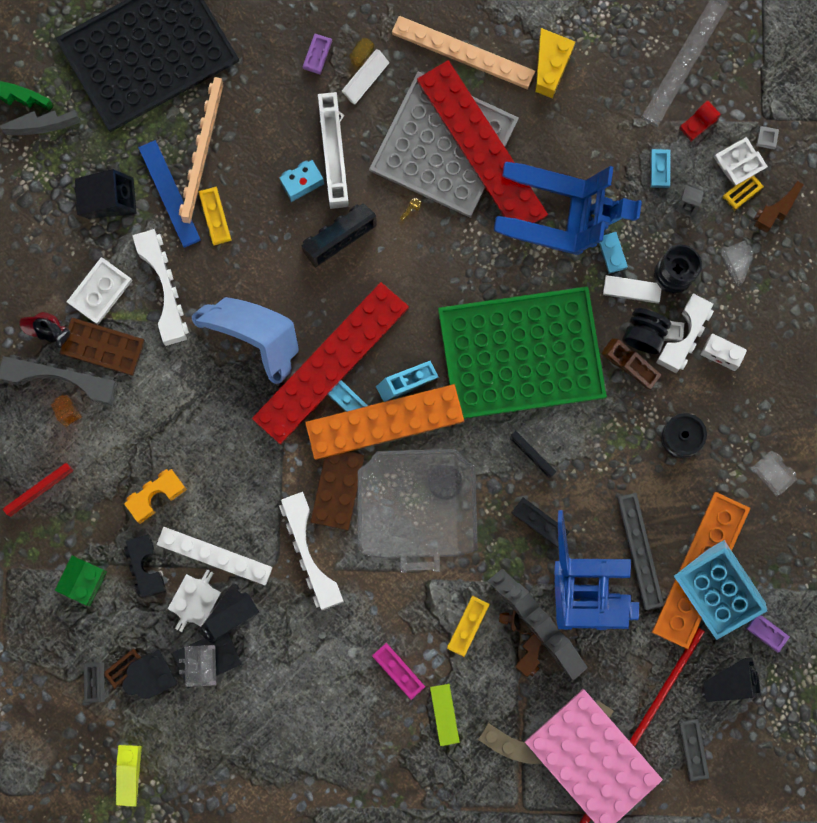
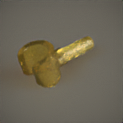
M416 198L411 199L409 207L400 219L404 221L412 209L418 211L422 202Z

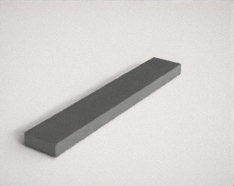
M637 493L619 496L617 500L644 611L663 607L664 603Z

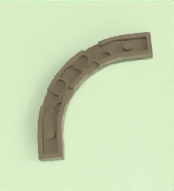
M596 700V704L610 718L614 711ZM489 723L478 738L480 742L507 758L523 763L543 764L525 742L511 738Z

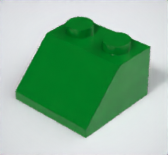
M71 555L55 591L90 607L107 571Z

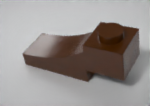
M797 181L790 192L779 202L770 207L766 205L763 210L759 209L754 217L757 220L754 226L767 233L776 218L783 221L804 184Z
M612 338L601 352L612 364L624 370L646 389L651 390L661 376L636 351L630 350L619 339Z
M534 633L522 645V648L527 653L514 666L525 677L529 675L533 677L540 669L538 667L540 662L537 659L542 642Z

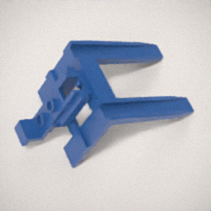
M505 162L502 173L503 177L523 185L571 198L567 229L563 231L515 218L497 216L495 218L494 231L510 238L579 255L583 253V250L589 247H596L598 243L602 242L604 230L608 229L609 225L621 219L631 221L639 219L642 201H632L625 198L613 201L605 197V188L611 186L612 166L607 167L587 180H582L525 164ZM597 193L596 203L591 205V196Z
M559 510V561H555L554 573L558 629H629V620L639 619V602H631V595L609 593V578H630L631 559H570L563 510ZM575 577L599 578V585H574Z

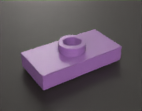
M314 34L303 64L304 70L321 74L332 44L331 38Z
M761 615L754 618L746 628V630L777 653L780 652L790 636Z

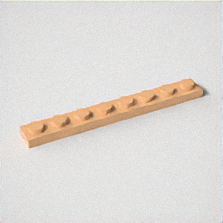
M401 16L398 17L392 30V35L527 90L535 74V70Z
M214 77L213 83L209 85L208 94H210L209 100L205 101L204 106L206 114L205 118L202 117L200 122L202 131L201 135H197L196 146L198 147L197 151L193 152L192 163L194 164L193 168L189 169L187 180H189V185L184 188L183 198H185L184 205L181 204L179 209V215L184 223H191L222 94V78Z

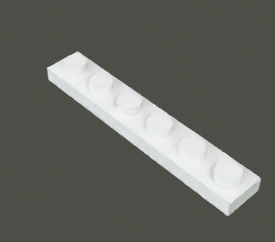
M163 527L157 545L265 586L273 568Z

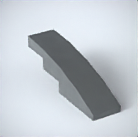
M54 110L40 117L33 111L0 125V128L5 135H31L64 129L81 123L75 110L58 116Z

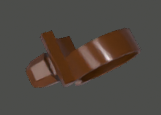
M512 610V615L500 613L499 622L507 625L511 623L512 632L516 630L524 635L531 634L522 633L514 625L516 612Z

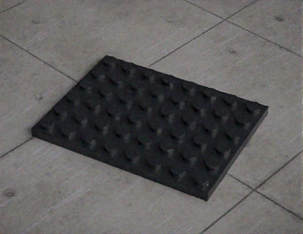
M124 0L55 38L109 132L118 129L239 62L237 54L204 0Z

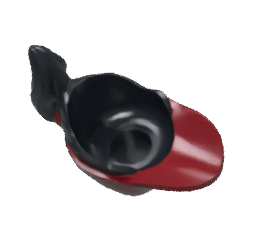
M40 312L33 317L20 319V327L25 334L38 337L40 340H46L50 343L56 341L58 348H61L70 336V330L61 326L58 318L50 313Z

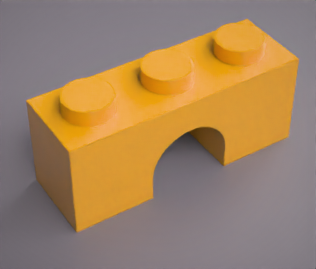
M172 469L162 471L158 475L159 478L157 480L147 482L142 486V491L139 493L134 492L126 498L127 502L124 505L139 524L156 513L151 506V499L155 494L165 493L172 501L187 490Z

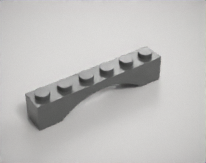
M15 355L3 356L0 366L1 382L21 386L37 379H61L81 388L93 402L113 406L118 386L116 381H113V377L105 375L102 378L95 377L94 373L84 371L83 374L77 373L76 369L65 367V370L59 369L58 365L51 363L41 365L39 361L28 359L27 362Z

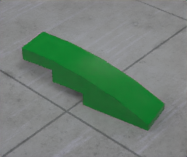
M0 81V100L10 106L14 100L28 108H31L33 103H36L49 112L54 106L51 100L27 88Z

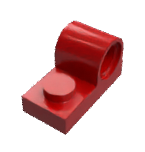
M707 101L679 129L692 142L714 124L721 114L710 101Z

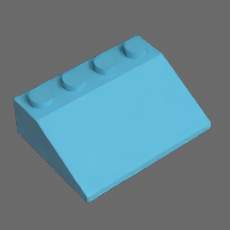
M725 540L706 550L674 575L716 640L767 612L764 599Z

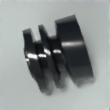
M674 245L666 251L654 268L656 283L666 292L673 294L682 293L702 271L701 257L690 246Z
M635 308L632 314L634 317L630 319V323L633 326L626 328L622 340L639 351L654 355L659 354L664 344V340L660 336H667V329L670 328L671 321L654 311Z

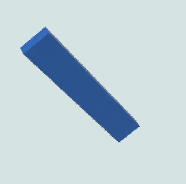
M156 140L138 147L183 247L185 248L201 241L192 219L190 224L184 223L179 215L180 205H184V202Z

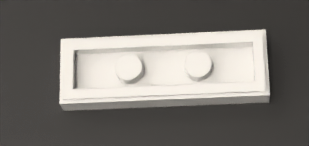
M376 49L342 90L351 103L356 104L389 64V61L380 50Z
M606 275L603 295L659 304L661 288L657 283Z

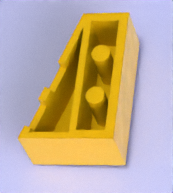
M541 28L535 92L553 98L573 52L575 41Z

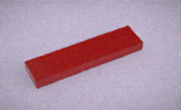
M63 464L5 506L3 511L6 515L13 516L74 470L69 464Z

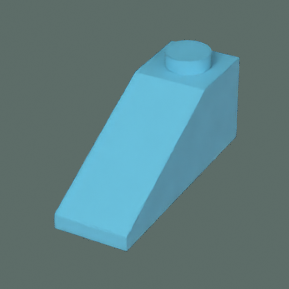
M431 361L386 377L376 388L383 402L397 399L439 377Z

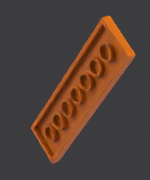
M453 384L305 423L314 459L318 460L464 422V417L456 387Z
M714 492L679 572L706 550L725 540L732 551L750 508ZM676 579L651 633L685 649H689L702 618Z

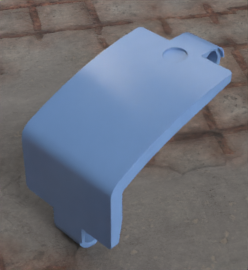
M227 297L223 298L216 305H204L192 315L194 325L199 328L206 327L219 331L259 348L265 371L271 382L280 384L290 375L292 369L290 359L299 352L294 324L289 318L260 305Z

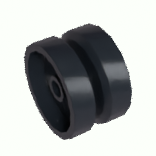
M682 413L672 417L663 427L661 433V442L665 451L671 456L680 459L689 458L696 454L704 446L707 439V430L703 421L696 415Z

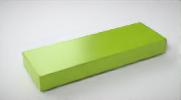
M450 684L430 687L440 746L460 743Z

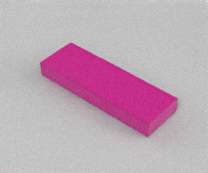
M387 643L372 655L410 700L425 688L424 684Z

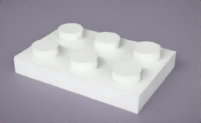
M101 257L67 300V303L98 325L133 280Z

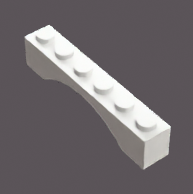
M337 92L318 94L330 209L349 207Z
M155 229L132 235L139 257L157 272L162 282L164 307L158 327L164 345L167 346L187 340L186 334L189 331L186 322L182 323L181 316L184 314L181 304L177 305L175 299L179 298L176 287L171 285V280L174 279L171 269L167 270L165 264L168 263L166 252L161 250V245H163L161 234L157 235Z
M300 492L282 499L283 505L279 507L283 517L287 515L289 523L286 526L289 534H294L296 541L293 542L296 553H301L302 559L299 561L302 570H307L309 577L306 578L309 589L314 588L316 596H313L316 607H321V610H325L343 603L344 601L337 583L329 579L318 569L309 554L306 543V527L310 509L304 493Z

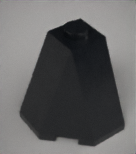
M235 583L227 589L201 625V633L210 644L247 624L259 613L250 595L246 592H239V586Z
M743 658L705 681L704 686H702V696L706 699V702L762 697L758 672L752 670L751 667L754 666L753 658Z

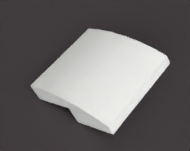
M747 137L714 155L720 168L735 186L768 167L760 153L754 150Z

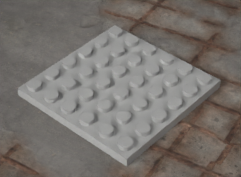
M418 71L369 171L471 218L485 187L419 86L417 78L424 74ZM473 97L504 147H506L519 117Z

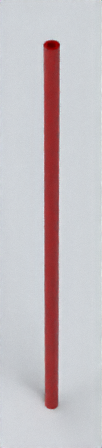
M697 629L689 649H685L631 737L630 743L634 747L704 635L705 631L702 629ZM585 813L579 823H589L591 818Z

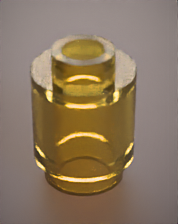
M367 38L359 40L349 55L351 62L355 66H363L374 52V43Z

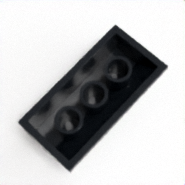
M364 203L360 206L358 204L353 206L349 210L350 213L337 217L332 225L329 227L327 225L318 231L319 234L314 237L310 236L303 241V245H301L302 250L315 268L377 226L375 213Z

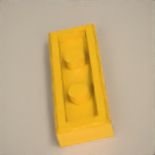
M217 187L198 191L213 246L232 241Z
M474 596L471 597L448 644V650L465 657L490 605L489 603Z

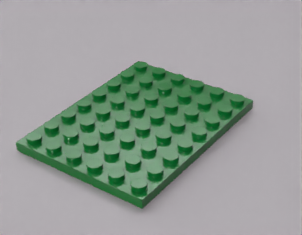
M588 287L438 308L449 384H455L464 419L607 398Z

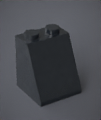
M110 169L75 178L74 190L76 193L77 215L93 219L137 214L133 177Z

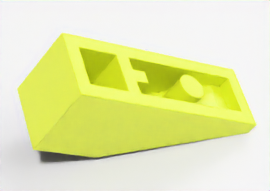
M118 745L116 805H137L142 746Z

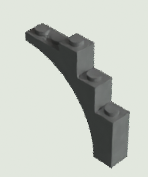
M503 569L488 580L490 586L521 617L546 647L560 668L572 680H575L588 668L570 640L558 630L550 616L538 606L528 590L520 583H517Z

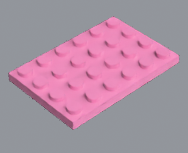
M584 689L525 741L526 745L594 823H617L663 780Z

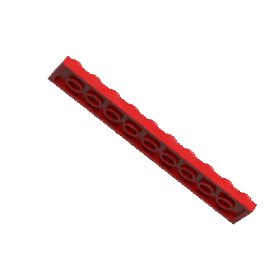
M447 60L417 78L419 86L502 215L535 224L548 217V213L530 186L517 183L502 176L504 163L515 162L450 61Z
M380 282L253 416L252 420L281 445L322 402L328 393L338 385L409 309V306Z

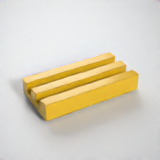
M753 175L734 186L723 195V199H726L729 206L731 205L735 211L763 189L764 186ZM750 179L753 180L752 183H750L747 187H745L742 191H740L736 196H734L731 199V194H733L736 190H738ZM754 185L758 186L737 204L735 203V201L738 198L745 194Z

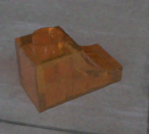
M68 395L57 397L54 403L51 404L57 420L65 427L82 418Z

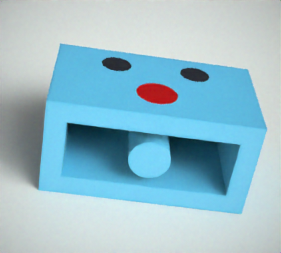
M313 160L309 162L304 161L298 165V168L287 170L279 177L280 183L291 202L324 185L323 177Z

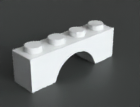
M694 293L692 294L682 312L688 323V335L681 342L667 343L656 362L657 364L674 373H677L679 369H684L688 362L685 359L688 352L692 353L696 346L694 340L697 336L700 337L705 329L702 326L704 321H709L714 312L711 310L713 303Z

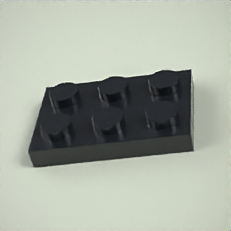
M230 634L211 644L203 638L172 652L187 689L242 665Z

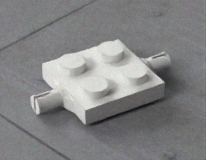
M206 569L202 579H195L186 574L168 607L170 611L180 617L175 629L178 630L182 624L179 631L183 632L187 622L201 626L209 616L221 593L208 584L214 574L213 572Z

